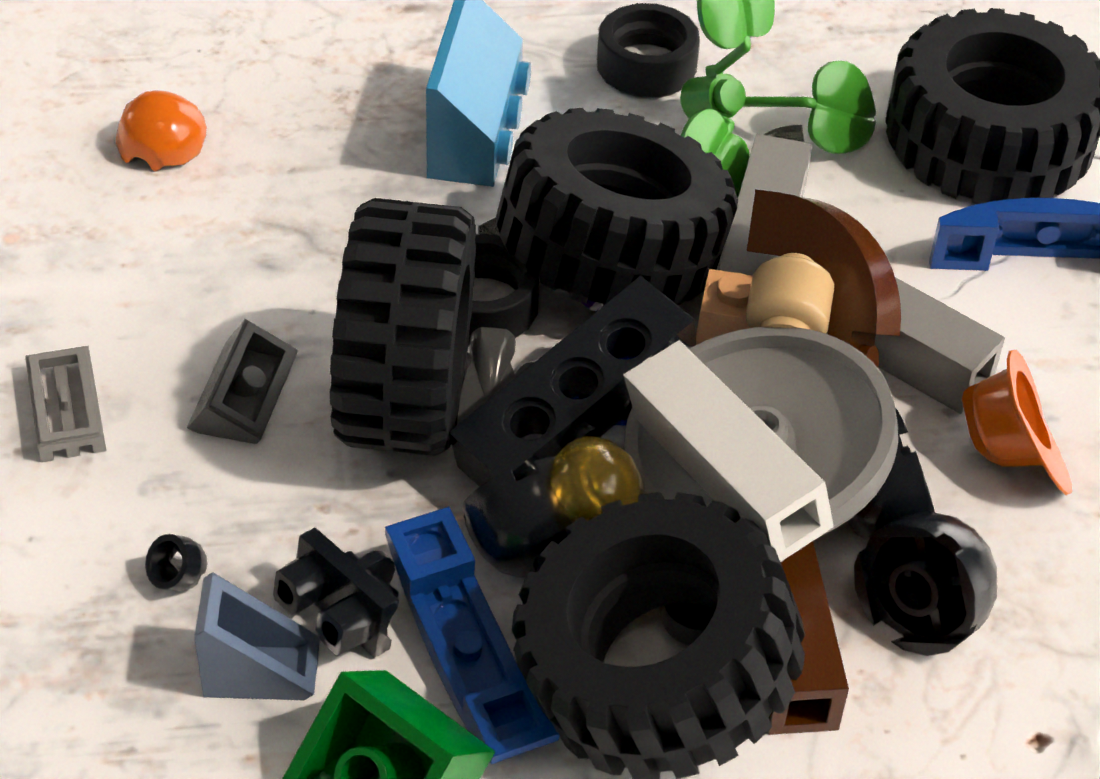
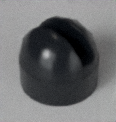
M165 534L158 537L151 544L147 552L145 561L146 574L149 581L159 589L183 591L194 588L198 584L201 575L206 572L207 556L202 546L191 538ZM177 551L182 556V561L174 557Z

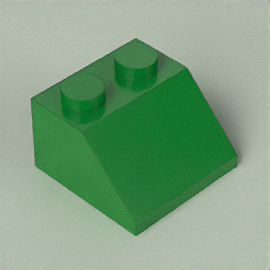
M387 670L340 672L282 779H480L496 751Z

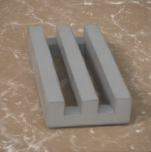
M89 345L26 355V368L41 462L54 460L53 451L66 449L67 458L80 456L79 447L92 445L93 453L107 451ZM74 363L79 364L89 427L77 429L66 365ZM53 367L63 429V431L50 433L41 369Z

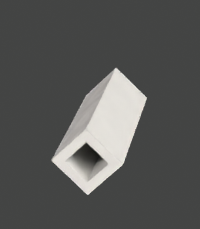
M680 340L623 374L637 421L713 500L737 509L741 518L752 520L766 534L769 545L775 548L780 562L834 528L825 481Z

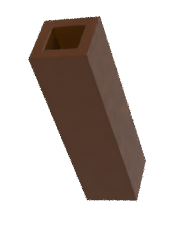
M812 541L781 561L802 618L805 637L801 645L805 653L802 674L797 680H791L795 694L786 710L782 714L773 711L768 717L772 725L768 735L839 730L849 691L822 575Z

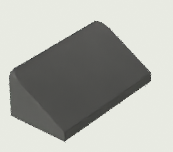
M244 319L226 341L187 428L199 434L257 444L263 436L298 350L249 320Z

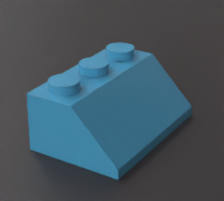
M454 0L426 87L427 178L494 187L499 165H509L513 131H509V129L518 130L520 125L522 96H518V94H528L531 62L522 61L523 39L483 0Z

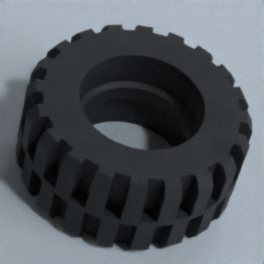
M974 8L960 10L954 17H951L948 13L932 20L929 25L924 24L913 33L899 51L885 119L888 141L907 170L914 168V174L918 180L928 187L931 184L939 186L942 194L957 199L958 195L972 199V204H981L1006 199L1052 198L1054 193L1059 196L1076 185L1077 181L1086 175L1096 152L1100 138V59L1094 51L1088 52L1089 49L1086 42L1076 34L1069 36L1064 33L1062 26L1052 21H1049L1047 24L1035 20V15L1024 12H1020L1019 15L1005 13V9L989 8L987 12H976Z
M584 108L568 109L563 115L555 111L546 114L540 120L534 121L520 133V137L515 141L496 214V224L509 255H515L517 264L527 274H537L541 284L555 291L559 288L570 293L571 299L587 303V300L602 303L604 306L639 276H642L679 306L685 301L689 302L705 290L709 269L716 270L738 205L736 190L728 170H723L721 161L712 152L705 153L702 150L701 143L690 136L684 138L676 134L674 128L661 122L659 125L644 121L645 117L631 113L628 116L614 114L613 110L598 108L595 112H586Z
M373 198L361 204L354 213V221L351 222L348 232L347 247L344 249L342 273L336 297L337 307L333 323V349L330 361L331 387L329 390L330 405L332 406L330 418L331 426L334 428L333 433L336 438L349 447L436 456L447 451L451 446L449 432L456 427L461 389L465 376L476 257L475 219L462 207Z
M654 492L638 494V502L623 505L620 500H616L601 506L602 514L589 521H586L582 516L566 527L568 536L559 544L551 541L537 559L541 567L537 573L529 571L518 594L523 604L516 606L512 620L511 631L516 639L513 651L517 666L543 714L547 716L555 730L559 733L564 746L579 759L590 758L595 769L614 776L621 775L624 768L627 767L633 779H660L661 772L673 771L676 779L700 774L698 766L715 759L718 765L721 766L739 756L736 747L749 739L755 744L772 728L768 718L773 711L782 714L786 710L795 694L791 680H797L802 674L805 653L801 645L805 637L802 618L775 548L770 547L766 534L752 520L741 518L737 509L719 501L712 500L709 506L706 507L702 496L677 492L675 499H664L662 493ZM673 604H697L715 609L711 621L702 634L687 648L666 660L644 666H617L604 662L611 644L619 633L632 621L649 611Z

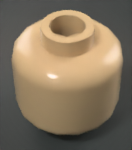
M787 253L765 261L754 271L752 276L746 322L750 328H805L826 334L833 300L834 281L827 270L804 254Z

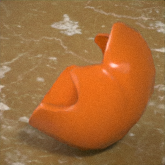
M146 91L126 104L118 124L115 144L122 160L126 163H130L134 157H139L145 160L153 171H158L163 166L184 165L198 156L206 138L207 127L200 110L187 99L168 91Z

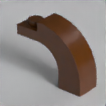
M755 189L747 252L782 256L787 253H800L810 257L814 262L827 270L834 281L828 335L852 345L867 356L878 368L879 352L877 347L874 346L876 334L900 336L901 303L897 282L888 258L879 243L858 220L831 204L791 194Z

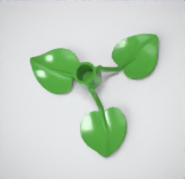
M697 0L698 20L705 37L719 48L735 49L717 64L706 66V76L691 78L683 85L680 102L684 113L689 119L683 128L681 136L684 138L690 136L701 143L702 150L705 153L712 152L721 161L723 170H728L732 178L737 197H739L750 154L746 142L740 136L732 133L735 124L729 118L735 116L742 107L811 108L808 120L810 139L822 150L833 154L853 152L863 147L870 140L876 124L874 119L876 108L867 78L857 66L848 61L839 60L828 62L820 67L812 82L813 98L747 97L742 83L732 75L724 74L723 71L750 51V37L764 36L771 30L775 14V0Z

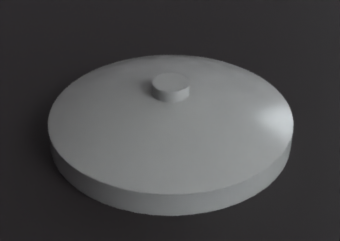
M754 327L729 332L689 348L703 364L825 481L834 528L826 533L850 520L875 497L885 483L896 458L898 423L893 395L886 379L876 365L861 351L836 337L805 328ZM632 407L626 424L624 444L628 468L637 494L659 492L663 494L664 499H675L677 492L702 496L706 507H708L713 499L637 421Z

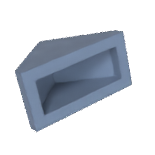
M214 572L204 577L194 634L203 697L306 700L313 696L320 645L319 636Z

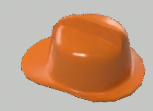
M1011 350L1007 356V369L968 387L963 392L962 402L970 437L975 448L988 461L1002 467L1043 466L1058 489L1065 495L1072 493L1071 479L1061 453L1044 419L1031 372L1023 356L1017 350Z

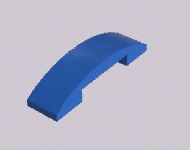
M1019 198L981 203L950 212L938 219L929 258L930 269L988 271L992 255L1100 259V203L1061 198Z
M450 507L385 526V536L394 565L427 651L466 729L496 751L490 764L492 765L559 741V733L555 730L547 716L543 714L527 686L526 680L519 670L517 662L474 576L476 560Z

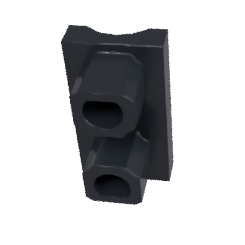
M317 528L299 535L296 559L282 567L275 574L273 591L275 601L289 614L298 613L315 604L321 610L317 615L315 630L319 635L320 642L336 656L360 645L376 658L391 647L392 640L388 637L387 628L390 619L397 610L399 602V592L390 585L395 572V565L392 559L382 551L376 550L367 553L361 558L352 551L344 553Z

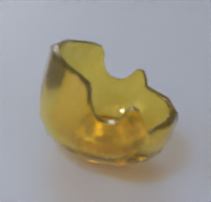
M582 437L567 444L553 460L550 483L559 507L571 519L570 525L582 516L586 521H589L602 514L601 506L616 500H620L623 505L638 502V494H644V481L636 461L630 454L608 439L601 437Z

